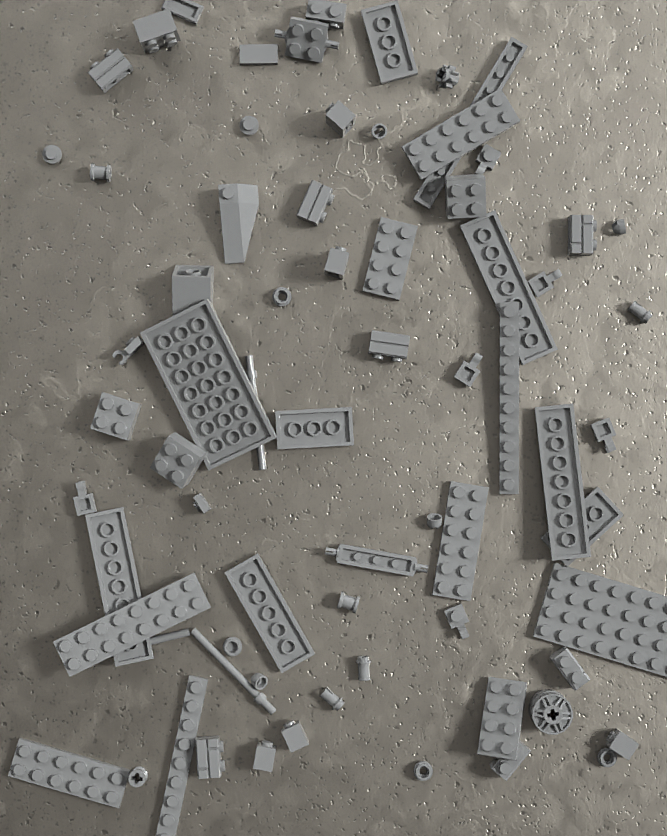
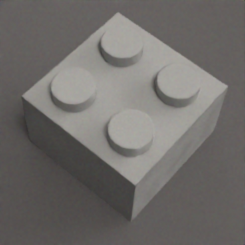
M170 9L133 21L145 53H155L161 47H172L178 41H181Z
M483 174L445 176V203L448 219L486 217V182Z
M102 392L90 429L130 441L142 404Z
M174 432L167 437L150 468L182 489L190 483L207 452Z

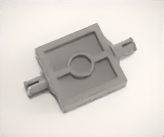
M291 16L287 31L275 30L274 37L285 39V56L322 63L326 48L338 50L339 42L328 40L329 24Z

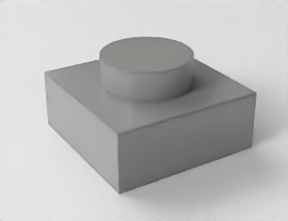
M202 493L193 497L195 500L193 504L198 512L206 513L212 509Z

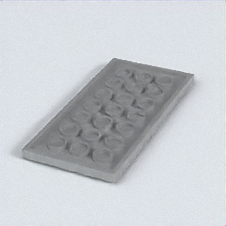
M209 298L140 332L195 445L207 452L203 461L208 471L277 438Z
M554 562L533 637L667 677V596Z

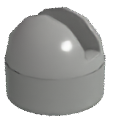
M381 123L375 124L371 129L372 136L376 139L384 138L387 134L386 126ZM380 128L383 129L382 132H379L375 135L374 131Z
M624 218L613 222L612 230L615 234H626Z
M431 513L427 515V525L429 528L433 529L436 527L438 529L441 527L442 516L440 514Z
M255 673L251 677V684L257 690H262L266 687L268 679L265 675Z

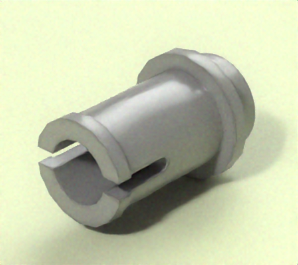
M634 301L628 308V311L639 318L641 323L644 322L646 324L653 316L650 310L647 311L637 301Z
M358 656V660H356L358 664V680H371L369 668L371 660L369 656Z
M328 687L320 695L321 698L333 707L332 710L338 711L345 703L342 701V697L340 699Z

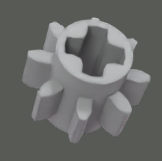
M443 65L438 69L436 81L440 82L439 87L452 89L458 83L459 72L455 71V66Z

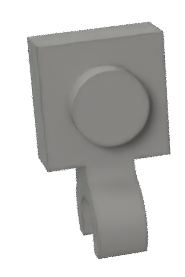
M485 143L475 162L480 164L475 174H483L486 168L492 171L502 153Z
M557 269L547 276L543 271L527 282L538 298L554 288L551 282L560 278L562 273Z
M139 336L136 338L132 337L125 344L127 347L123 351L117 350L112 356L115 358L121 354L123 359L119 364L123 365L145 342Z
M476 352L470 363L466 361L462 363L454 377L471 387L480 373V370L476 367L483 356Z
M608 417L591 424L590 426L597 443L603 441L607 453L616 450L611 438L616 433L610 418Z
M85 481L75 483L78 496L73 497L77 516L97 512L93 493L87 494Z
M462 603L444 610L451 629L457 627L462 639L469 637L464 625L469 620Z

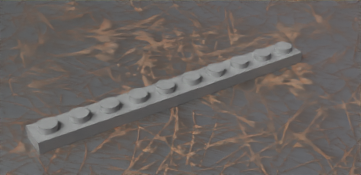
M513 37L510 38L471 105L496 90L503 89L526 51L527 45ZM461 157L428 176L413 201L430 210L445 185V176L451 175Z
M500 302L499 494H519V302Z
M189 675L156 836H176L209 678Z

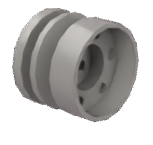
M544 689L537 692L530 700L528 713L532 722L540 731L548 735H557L564 732L570 726L573 720V710L571 704L560 692L553 689ZM551 709L556 712L553 714V717L548 715Z

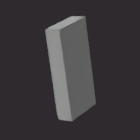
M164 0L161 9H170L172 15L197 25L204 6L191 0Z
M278 44L239 45L240 65H278Z

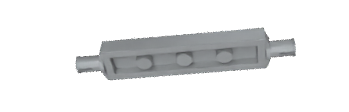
M340 544L338 549L326 547L325 555L335 556L337 563L407 576H413L416 571L424 573L428 571V565L418 564L416 557L346 544Z

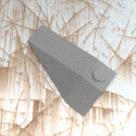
M221 184L218 185L225 264L244 263L259 207L258 185Z

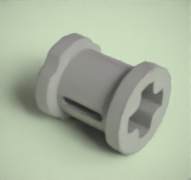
M93 163L91 164V181L95 179L111 181V165L96 166Z
M341 592L337 608H345L351 610L352 613H356L360 597L357 596L355 598Z
M135 767L128 776L130 785L133 787L142 786L148 777V772L144 767ZM136 773H139V777H141V779H140L139 781L137 780V777L135 776Z

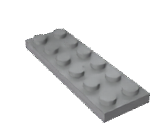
M500 88L402 146V150L420 180H423L518 124L520 119Z
M450 481L432 595L466 601L471 600L489 487Z
M258 553L224 572L281 673L315 654Z
M19 738L8 776L119 809L131 770Z

